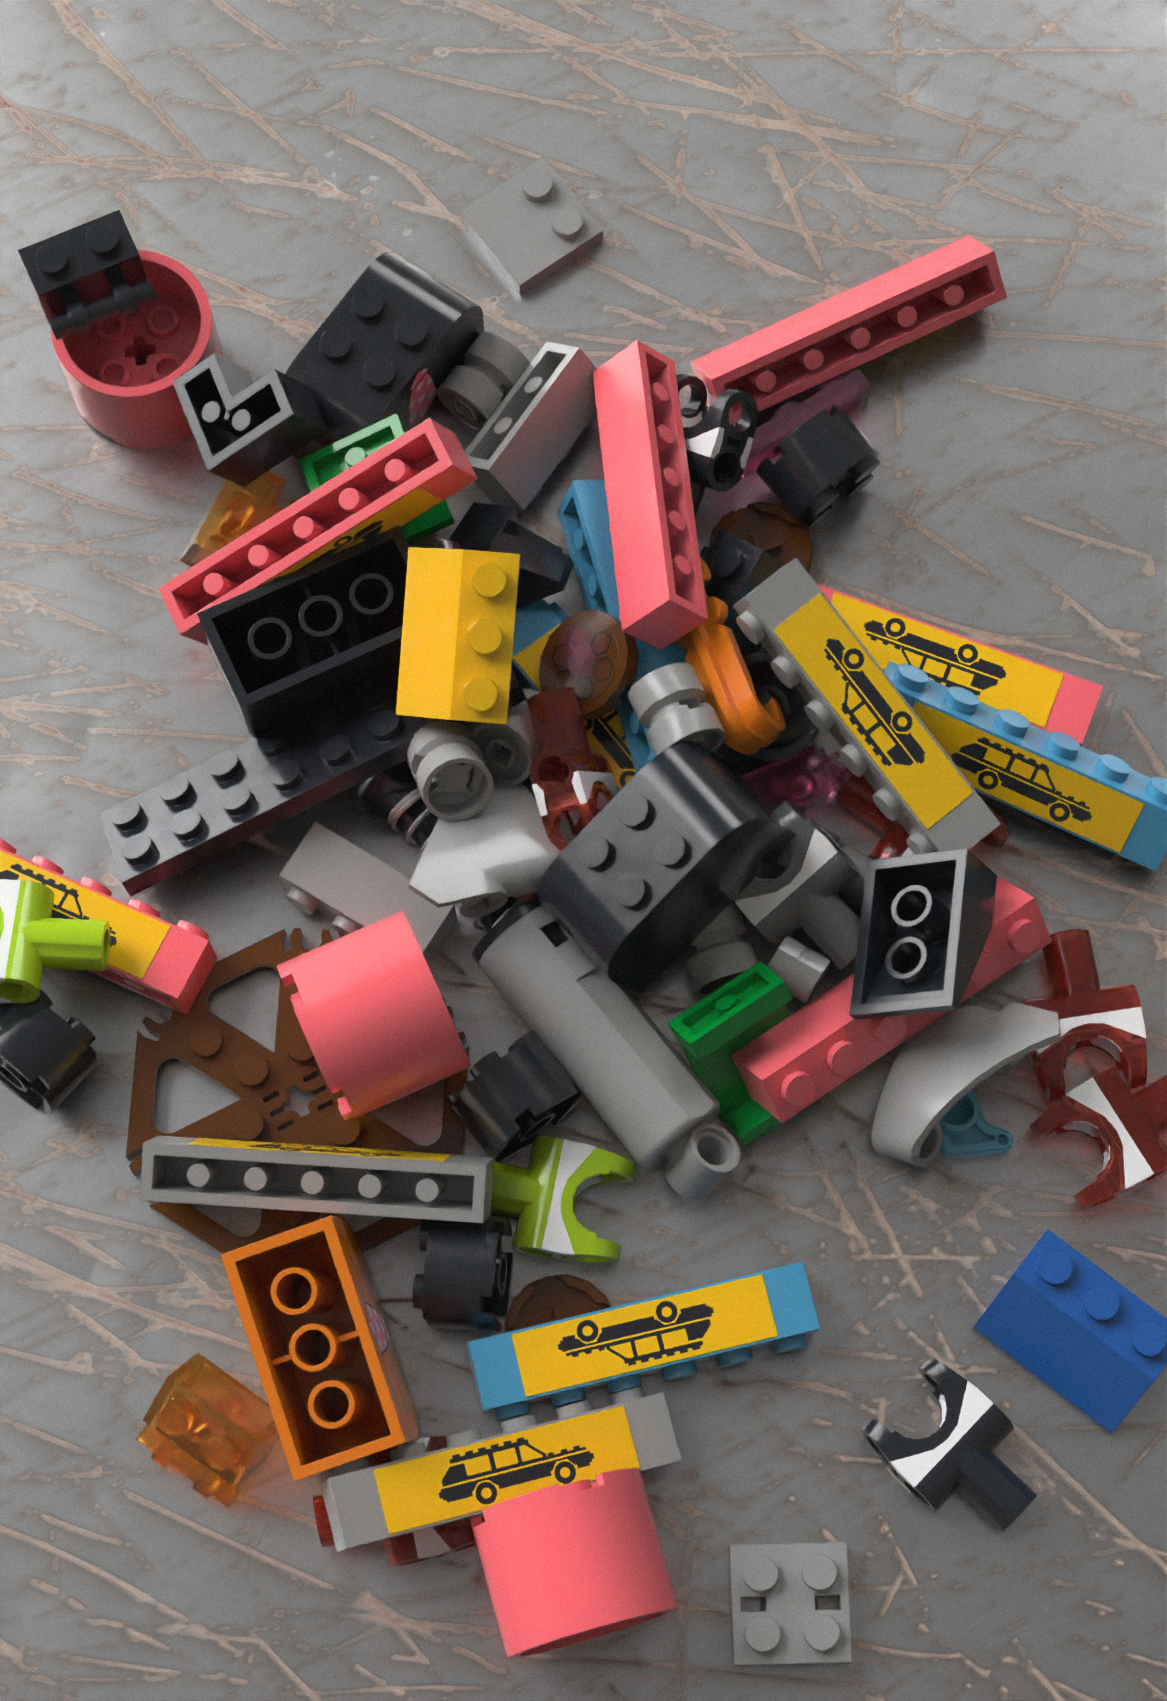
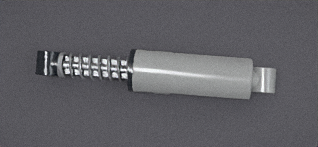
M407 760L361 782L357 789L358 797L363 807L371 814L381 819H388V824H391L393 830L407 831L406 846L411 848L420 847V860L438 817L432 814L425 805ZM410 837H412L416 843H411ZM508 897V901L500 909L484 916L474 917L473 928L480 931L487 930L488 932L472 952L473 960L528 1028L538 1035L574 1081L578 1090L637 1163L644 1169H650L666 1161L664 1168L666 1179L679 1195L689 1200L698 1201L708 1198L739 1164L741 1156L739 1145L726 1129L716 1124H711L720 1112L719 1101L624 986L611 981L540 903L538 897L528 901L526 898L516 901L515 898ZM478 920L481 922L483 926H478Z

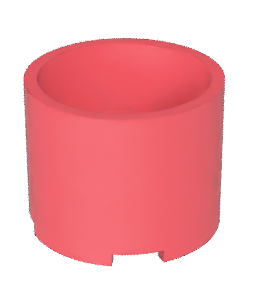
M138 250L146 278L150 280L158 300L138 307L140 313L126 319L121 314L93 326L94 332L78 337L77 333L56 340L51 329V337L75 405L82 418L87 420L90 425L102 434L114 439L115 444L134 449H156L176 444L193 435L172 381L213 353L223 358L224 356L210 303L199 280L184 265L166 255ZM146 359V364L141 365V360Z
M403 910L277 965L285 987L296 983L299 992L291 995V1002L329 1090L332 1093L342 1090L345 1095L337 1099L339 1111L345 1122L472 1067Z
M628 1468L604 1472L596 1475L597 1481L592 1483L590 1480H581L559 1486V1484L500 1502L483 1509V1516L479 1515L469 1518L507 1659L531 1656L581 1643L658 1619L679 1610L640 1469Z

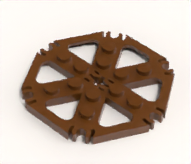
M294 928L290 935L292 947L290 951L285 952L284 942L287 934L285 929L215 962L188 1015L171 1009L172 1016L165 1023H156L146 1016L142 1021L150 1034L159 1038V1041L144 1037L137 1030L126 1149L128 1161L142 1154L143 1143L156 1136L464 1155L466 1126L452 1110L446 1099L458 1087L468 1082L469 1068L443 1079L444 1101L441 1135L435 1143L422 1146L369 1113L348 1122L344 1121L338 1108L337 1099L345 1095L342 1090L335 1093L329 1090L295 1014L291 995L299 992L296 983L285 987L280 977L274 1052L209 1010L207 1004L208 997L214 989L263 966L271 967L279 974L277 965L311 951L302 947L303 934L301 928ZM322 929V940L318 947L333 941L329 930ZM338 931L339 938L345 936L344 934ZM447 1006L452 1019L454 1017L453 1011L450 1006ZM462 1031L459 1032L458 1035L464 1046L467 1040L464 1032ZM468 1046L465 1048V1051L470 1061V1047ZM168 1059H178L240 1099L174 1133H162L153 1124L157 1071L160 1065ZM319 1073V1076L305 1082V1079ZM299 1090L303 1096L311 1094L314 1096L315 1099L308 1103L310 1113L302 1117L295 1110L286 1113L284 1108L291 1103L289 1096L291 1092ZM275 1094H278V1095H279V1096H277V1097H275V1098H273V1099H271V1100H269V1101H267V1102H264L265 1099H267V1098H269V1097H271V1096H273V1095H275ZM142 1156L135 1159L129 1165L134 1176L141 1174ZM159 1202L149 1205L152 1210L219 1254L320 1219V1212L262 1208L261 1223L258 1230L250 1236L241 1237L195 1209L192 1204ZM384 1217L355 1232L364 1257L419 1230L422 1219Z

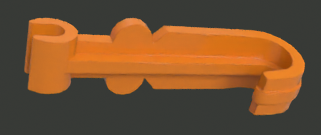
M700 557L703 583L705 584L710 580L711 573L707 564ZM705 591L708 620L674 643L676 646L687 650L685 660L695 668L706 691V699L703 703H709L713 706L725 730L723 742L737 752L753 755L761 748H765L777 740V736L785 730L786 723L780 706L775 699H771L765 705H761L758 700L751 676L732 629L723 625L728 616L727 604L714 596L708 597Z

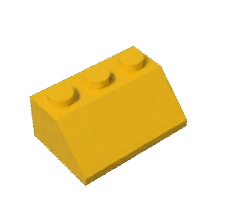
M408 548L396 715L507 724L520 554L464 549Z

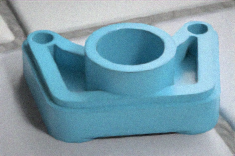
M974 1088L961 1098L940 1120L943 1139L939 1153L947 1160L955 1161L1002 1155L1007 1153L1013 1145V1136L1009 1131L993 1126L985 1120Z

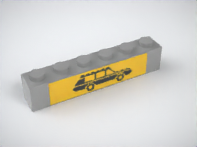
M797 558L781 567L733 605L740 615L736 618V621L741 631L754 644L761 642L774 659L770 664L778 679L790 689L795 686L808 703L805 706V712L812 723L824 733L829 731L842 747L839 750V756L846 767L858 777L863 775L876 791L872 797L880 811L892 821L897 819L910 835L906 841L914 855L963 848L970 850L1001 824Z
M156 1136L143 1143L140 1200L484 1223L491 1215L494 1157Z
M643 1386L611 1394V1406L592 1410L589 1400L557 1408L558 1419L537 1424L535 1414L502 1422V1434L482 1438L480 1429L477 1428L445 1437L447 1448L426 1453L424 1442L389 1451L392 1460L389 1463L370 1467L368 1458L363 1457L334 1467L335 1476L322 1481L320 1485L336 1551L338 1553L482 1515V1510L556 1484L562 1486L581 1480H590L592 1483L597 1481L596 1475L604 1472L628 1468H638L640 1472H645L679 1462L682 1459L664 1392L646 1396Z

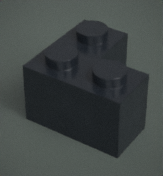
M213 353L172 381L207 470L242 487L247 486L328 432L310 387L276 369H273L254 382L250 371Z

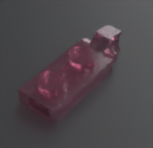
M812 745L790 758L772 762L741 777L773 810L786 800L805 813L836 799L837 796L846 792L848 788L846 782L857 776L843 763L839 756V751L827 755L824 748L816 749Z

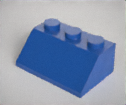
M1049 1229L1044 1232L972 1328L1110 1435L1167 1365V1319Z

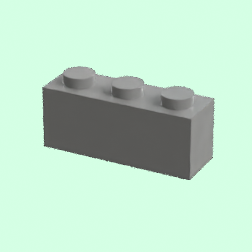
M547 341L465 450V454L478 478L474 483L491 502L525 510L529 503L540 494L543 484L557 465L568 456L572 445L588 423L597 416L592 373L597 368L580 347Z
M316 821L279 874L283 888L287 891L285 898L292 905L309 915H312L315 910L320 911L333 919L331 926L337 932L339 931L344 935L403 910L427 964L457 920L454 904L437 908L408 888L411 878Z

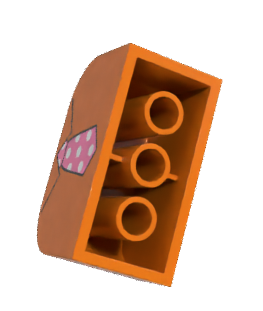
M331 1215L220 1254L294 1481L418 1439L417 1418L409 1388L363 1251L352 1227L345 1218Z

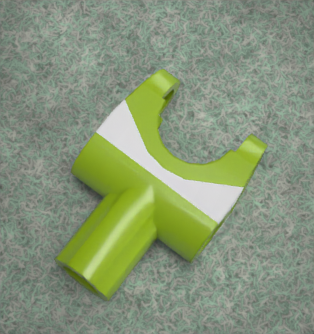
M0 879V1003H28L35 1001L39 997L43 968L105 971L110 954L109 922L103 920L51 918L55 894L49 887L34 881Z
M538 1136L534 1138L528 1168L494 1162L491 1212L518 1217L512 1248L518 1252L561 1262L616 1263L619 1261L621 1245L607 1239L598 1238L597 1233L586 1229L577 1220L574 1206L578 1196L591 1186L609 1184L610 1181H635L637 1165L623 1156L586 1143Z

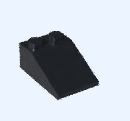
M968 848L867 861L850 1016L854 1020L958 1009L993 926L997 875Z

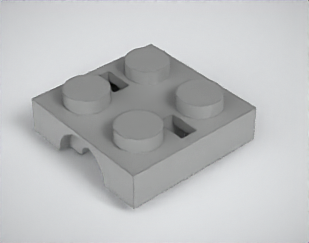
M847 1542L729 1546L733 1666L850 1664L852 1662ZM838 1595L839 1610H817L818 1602L816 1596ZM741 1597H761V1611L741 1612Z

